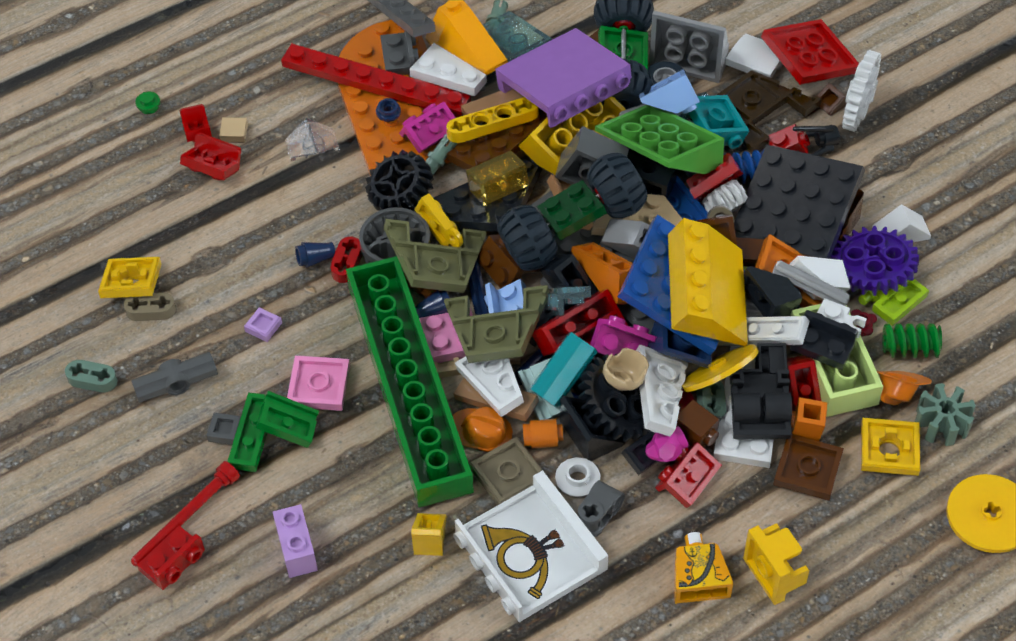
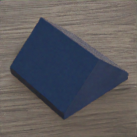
M657 321L654 322L651 335L657 338L655 342L648 343L650 348L661 354L708 368V365L712 363L711 355Z

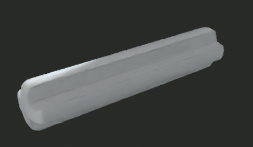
M781 260L774 266L772 273L789 278L793 285L823 300L825 298L843 306L847 305L850 297L848 293Z

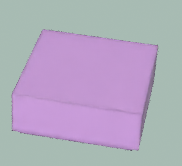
M259 307L244 325L245 332L268 342L282 324V319Z

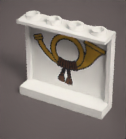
M543 470L533 476V485L468 523L463 525L459 519L455 520L456 533L453 536L456 543L461 549L466 548L470 554L469 559L473 567L477 571L482 570L486 576L485 581L489 589L493 593L497 591L502 598L501 603L507 614H513L518 622L523 621L608 570V554Z

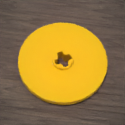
M750 344L733 349L714 358L712 363L708 365V368L701 366L685 378V382L682 385L684 391L699 390L728 377L752 361L757 356L759 350L756 345Z
M991 474L974 475L958 483L950 493L946 508L948 522L954 533L963 542L980 551L1004 553L1016 549V483L1004 477ZM990 509L993 514H996V516L991 517V514L986 513V510Z

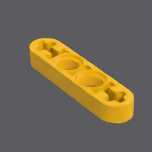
M523 97L454 118L447 123V138L451 142L462 143L533 121L538 117L539 107ZM506 114L510 115V117L500 118L499 115ZM480 121L487 122L486 125H477L475 123Z

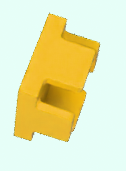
M777 523L763 530L759 525L749 529L743 557L774 605L785 601L788 592L806 584L810 571L806 565L793 570L787 562L800 555L802 548L788 528L780 530Z

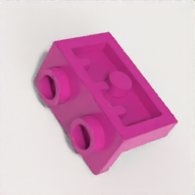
M445 102L437 106L433 103L422 111L423 114L416 118L413 115L403 122L404 127L399 134L402 138L407 135L419 154L441 141L444 135L447 134V123L456 118Z
M610 315L609 319H598L590 345L597 350L598 354L604 356L606 354L615 355L619 354L623 348L636 350L639 345L647 347L648 343L655 342L657 337L648 334L650 329L634 324L632 328L625 325L626 320Z

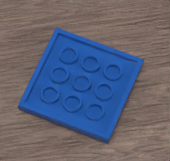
M657 214L649 226L617 297L711 355L716 350L719 340L671 329L668 234L675 225Z

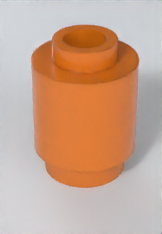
M556 419L530 420V423L523 424L524 446H531V449L558 447V441H563L562 424H557Z

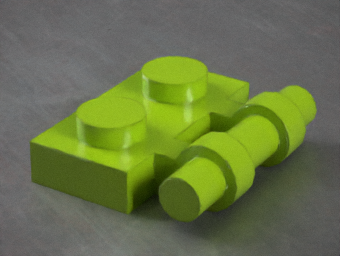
M915 279L913 281L907 280L906 287L898 284L897 292L891 289L885 295L881 290H878L877 295L873 296L872 291L868 290L865 295L861 294L858 297V301L862 305L875 301L872 311L891 326H894L928 297L929 290Z

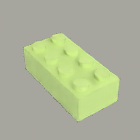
M821 304L792 310L791 316H803L806 310L817 313ZM861 336L856 339L855 347L843 371L815 360L821 401L827 402L826 417L879 405L883 384Z

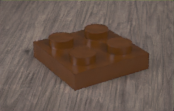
M792 434L790 439H786L773 485L830 501L844 448Z

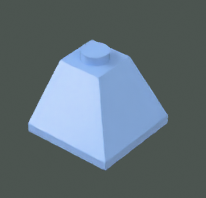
M684 69L652 85L648 94L645 95L644 92L639 94L643 104L676 114L681 111L683 114H687L696 109V104L700 102Z

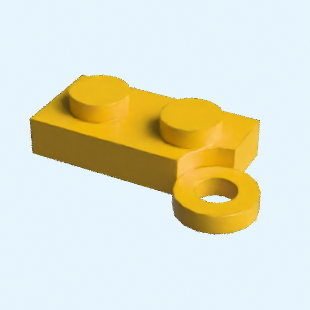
M430 193L423 196L414 210L426 220L430 231L438 242L443 246H462V235L458 231L456 224L449 220L443 212L440 203L434 200Z

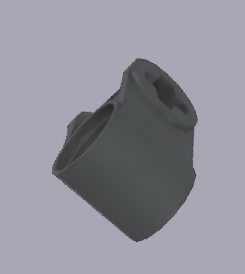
M600 480L596 481L592 486L589 494L578 507V516L594 537L601 534L611 518L617 514L623 504L625 493Z

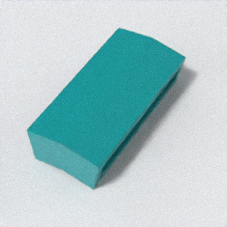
M569 332L534 381L530 390L558 409L560 399L563 396H567L584 372V369L596 355L597 350L574 333Z

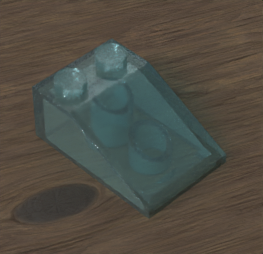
M511 11L482 24L508 62L552 40L551 37Z

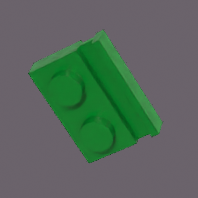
M267 391L263 398L264 402L261 406L256 429L308 448L312 443L319 410Z

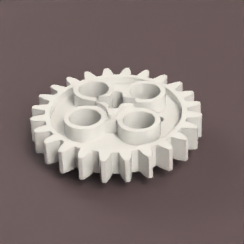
M869 50L859 63L855 76L850 81L845 99L847 104L842 122L843 129L855 132L861 120H864L869 104L873 102L877 88L881 53Z

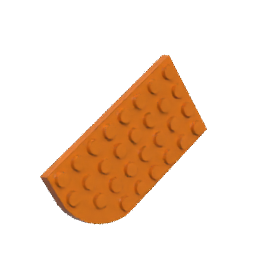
M392 20L373 24L356 34L345 45L339 57L385 70L380 35L404 33V29ZM422 35L415 37L416 46H412L413 49H418L419 58L427 50ZM337 83L368 171L375 169L376 162L381 163L384 160V156L391 157L393 151L399 155L402 149L407 153L412 151L416 155L423 157L426 161L429 151L432 152L439 144L438 142L419 154L407 135L402 138L399 134L404 127L403 122L413 115L416 118L421 116L425 108L395 100L400 105L401 115L394 121L385 122L377 117L376 107L381 100L388 97Z

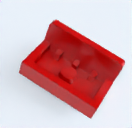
M199 132L195 135L194 147L181 155L180 164L194 172H202L210 175L215 180L224 181L239 171L241 148Z

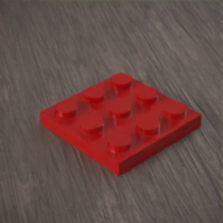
M822 19L765 29L761 35L763 41L800 85L855 74L859 62Z

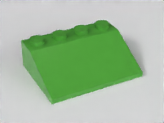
M644 105L595 126L596 132L668 168L707 174L723 163V137L669 111L650 105Z

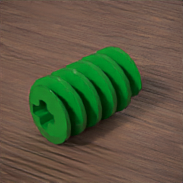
M886 323L882 333L883 352L885 353L886 350H889L891 358H895L897 350H900L902 358H906L908 350H911L913 358H917L919 350H922L924 358H928L930 350H933L935 358H939L942 349L941 326L938 325V328H936L935 324L930 323L925 328L924 324L919 323L914 328L913 324L908 323L903 329L902 325L897 323L892 329L891 325Z

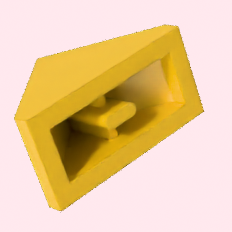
M417 513L411 529L414 555L443 556L446 514Z

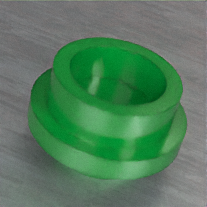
M143 92L135 100L136 107L143 114H153L159 109L160 97L155 92Z

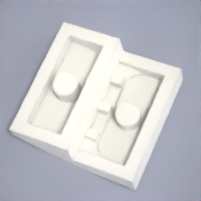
M749 34L743 35L737 41L725 61V65L746 73L752 70L770 78L783 65L762 39Z

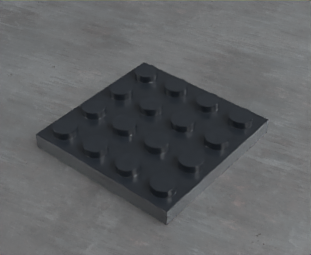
M766 144L746 195L748 198L741 205L734 221L736 237L765 239L771 234L804 256L830 259L865 173L864 167Z

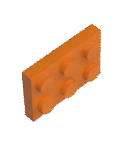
M769 234L764 239L755 268L772 273L775 264L779 260L790 264L797 256L804 255ZM795 286L803 297L800 303L801 307L813 306L823 302V300H813L801 288Z

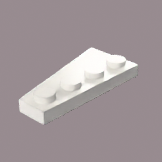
M639 345L636 351L644 355L649 363L645 379L639 387L644 427L654 433L670 437L677 425L680 409L678 404L682 398L683 391L681 388L685 382L686 374L684 372L688 367V362Z

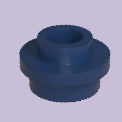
M383 99L376 107V115L382 121H394L401 115L400 105L394 99Z

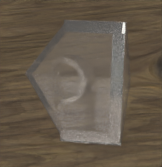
M308 118L285 139L291 161H295V157L305 156L308 158V155L324 154L325 151L331 149L335 151L340 150L333 128Z

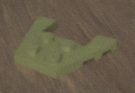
M385 219L384 223L385 233L411 287L459 293L465 292L484 242L486 231L463 228L461 233L463 245L461 246L462 248L411 242L409 221Z
M548 285L523 288V309L470 316L468 296L444 299L446 309L468 363L523 356L550 296Z

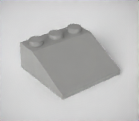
M653 11L649 66L656 62H673L680 65L688 76L719 83L726 67L725 61L729 51L726 28Z

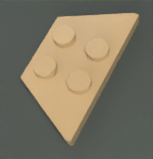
M647 194L645 204L636 214L625 218H612L605 214L595 220L591 235L603 236L611 218L643 221L650 225L658 214L675 226L682 218L664 195Z

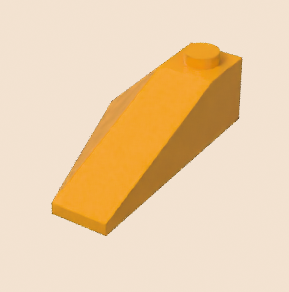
M448 0L444 5L438 7L432 20L435 22V32L428 33L425 36L430 46L433 43L439 45L486 75L508 63L507 58L464 0Z

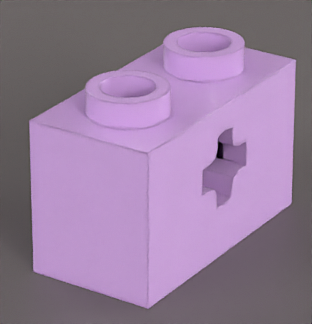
M301 504L273 511L289 578L318 571Z

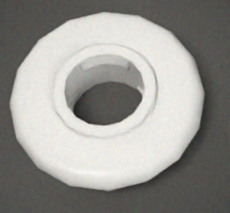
M578 457L567 459L561 463L555 475L557 486L561 491L573 497L587 496L592 486L601 477L598 467L586 458ZM574 472H581L586 477L582 480H574L570 475Z

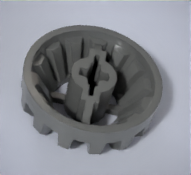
M387 208L374 213L363 223L359 233L361 254L364 255L367 264L396 256L384 230L385 219L409 221L410 241L431 243L430 229L426 220L418 213L405 208Z

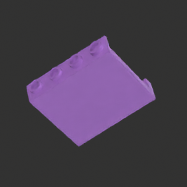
M577 28L495 69L498 89L503 93L514 89L546 112L550 128L622 91L629 85L632 78L631 67L628 62Z

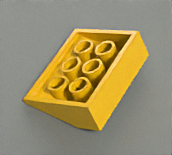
M609 97L605 99L604 105L599 102L552 128L549 127L548 118H546L519 147L537 165L556 175L561 153L582 126L595 131L596 125L618 117L619 113L626 109L614 97Z
M683 218L668 234L671 329L746 346L748 344L742 249L710 225Z

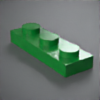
M248 392L227 461L236 470L257 471L267 432L256 429L265 394Z

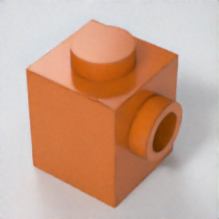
M799 397L795 410L792 411L791 433L819 441L825 428L827 402Z

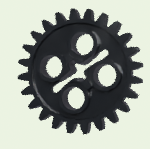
M606 354L602 358L598 357L584 369L585 373L580 376L583 382L578 385V388L584 392L578 398L586 401V404L581 408L591 412L587 419L595 418V428L601 425L604 427L605 436L609 432H613L614 440L622 436L624 442L631 438L633 441H636L650 432V430L644 427L640 389L638 387L634 390L620 391L607 383L602 372L609 355Z

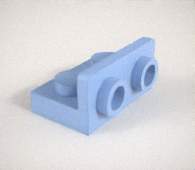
M519 279L499 290L490 282L485 284L486 295L484 299L489 313L523 309V288H526V284Z

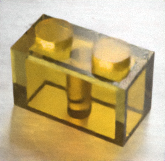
M508 151L466 170L470 192L483 205H487L529 186L526 164L512 151Z

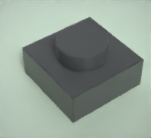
M213 413L207 432L208 442L232 445L241 416Z

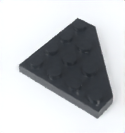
M528 160L515 161L499 168L486 180L480 177L435 196L433 199L440 203L443 212L449 220L456 224L458 229L498 232V222L508 210L527 204L542 168L535 162Z

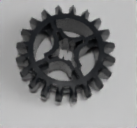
M402 149L399 155L393 151L391 157L384 156V160L381 163L376 162V168L369 170L371 176L366 178L368 185L365 187L368 200L377 211L387 208H405L416 212L414 209L420 199L429 194V190L434 189L432 186L434 178L430 166L423 157L416 155L412 151L407 153Z

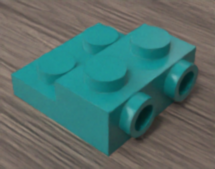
M728 95L697 96L700 101L696 104L697 108L688 113L693 123L723 137L724 146H729L730 149L740 147L749 133V129Z

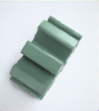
M936 384L932 395L928 394L926 390L921 394L916 410L915 422H920V428L928 427L925 440L934 443L938 432H943L945 446H952L955 444L958 434L963 439H966L969 435L974 420L972 416L976 406L974 400L961 403L965 392L964 389L956 386L954 394L949 398L944 390L945 384Z

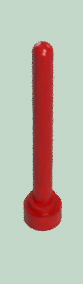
M223 461L216 468L215 478L132 557V565L137 567V564L178 525L182 526L222 486L226 487L228 484L232 485L240 478L238 471L229 462Z

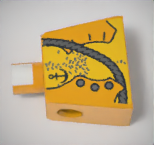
M699 532L685 535L686 546L676 548L675 604L731 598L733 580L719 545L716 543L703 544L702 534Z

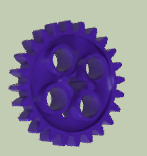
M873 226L872 231L862 227L861 233L852 230V237L844 234L843 241L837 240L836 247L831 255V259L843 260L852 292L860 288L862 289V295H865L868 290L872 291L873 296L877 295L878 290L887 295L889 288L897 292L898 284L906 287L907 280H914V273L918 272L919 265L918 248L913 247V240L906 241V234L897 236L896 229L889 233L887 232V227H884L881 231H878L876 226Z

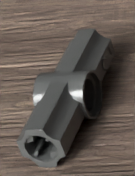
M207 352L185 361L179 359L167 360L160 365L159 370L132 379L131 382L138 401L141 403L165 393L170 395L183 394L190 388L191 384L218 375L211 353Z

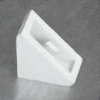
M902 204L873 225L877 227L878 231L887 227V232L889 233L896 229L897 236L906 234V241L913 240V242H918L931 238L923 216Z

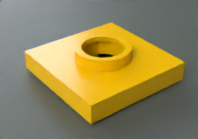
M160 257L108 259L98 290L100 298L153 296L162 265Z
M862 418L861 471L919 476L920 422ZM885 443L893 444L899 449V455L897 456V453H885L884 455L880 452L879 448Z

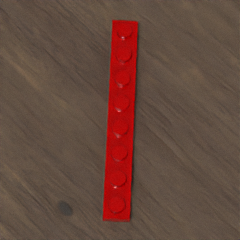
M291 44L281 59L282 67L419 107L427 108L433 103L437 106L445 102L457 118L464 116L461 105L471 102V95L296 44Z

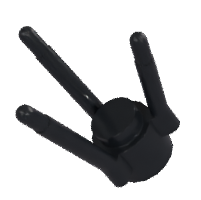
M836 125L793 127V131L806 132L808 137H814L817 146L823 147L812 153V155L820 156L824 153L834 151V145H838L840 142V133Z

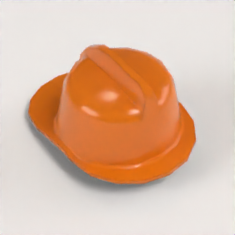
M876 370L883 384L881 401L891 405L909 402L919 385H927L932 382L931 379L905 371L881 372Z
M492 407L466 408L452 415L463 446L490 452L512 439L513 430L511 424Z

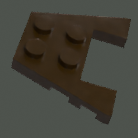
M752 70L717 94L728 95L749 129V133L743 143L751 154L754 150L759 151L769 143V136L756 127L755 124L785 103L806 117L821 105L822 100L815 95L812 98L806 96L798 88L793 87L789 89L781 86L780 81Z

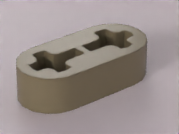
M153 293V296L127 297L124 301L126 316L132 321L165 320L171 318L176 313L174 298L168 293ZM162 304H166L165 308L160 309Z

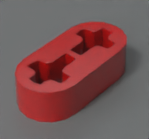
M348 236L339 242L330 266L332 278L336 282H348L346 269L343 272H339L343 269L344 264L347 265V269L359 266L362 254L358 238ZM350 248H355L351 249L350 254L347 255L346 251L350 250Z

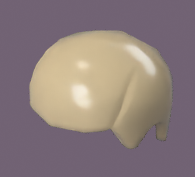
M623 348L616 356L612 354L608 356L602 373L607 383L617 390H634L643 383L649 363L646 357L639 351Z

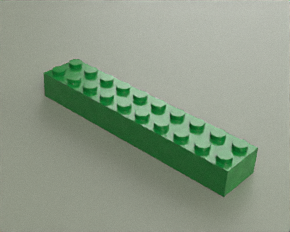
M397 256L346 269L349 291L418 507L474 493L473 475Z

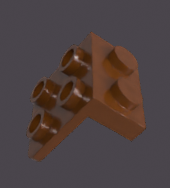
M489 235L478 255L479 264L500 289L521 279L524 273L540 272L542 269L525 271L519 268L506 249L500 235Z

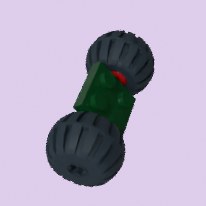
M610 153L599 157L591 165L587 172V179L592 191L581 180L559 194L548 198L545 202L538 205L537 209L531 205H520L511 208L501 217L497 230L506 249L519 268L525 271L537 270L545 267L553 260L558 246L551 230L562 240L605 214L612 218H625L636 214L643 207L647 200V190L638 171L624 154Z

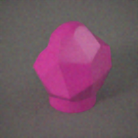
M677 426L670 437L655 433L652 441L646 446L645 452L650 459L670 462L676 460L682 453V450L689 445L682 430Z

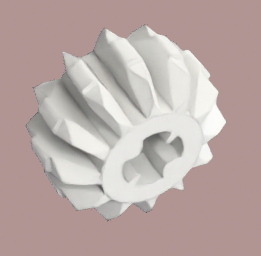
M731 180L709 193L702 202L707 213L711 208L718 205L726 206L731 212H734L746 202L748 197L743 186L737 180Z

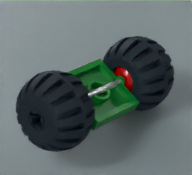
M596 0L594 18L599 28L598 43L628 62L631 67L632 78L629 85L611 97H614L626 110L643 105L639 94L642 92L645 95L648 94L651 86L654 85L648 71L647 32L652 24V13L654 11L652 0Z

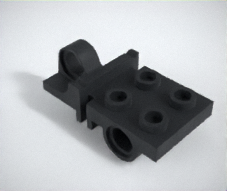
M758 343L757 349L759 352L755 357V369H739L729 376L733 439H790L792 435L791 393H789V379H787L789 369H787L786 343Z

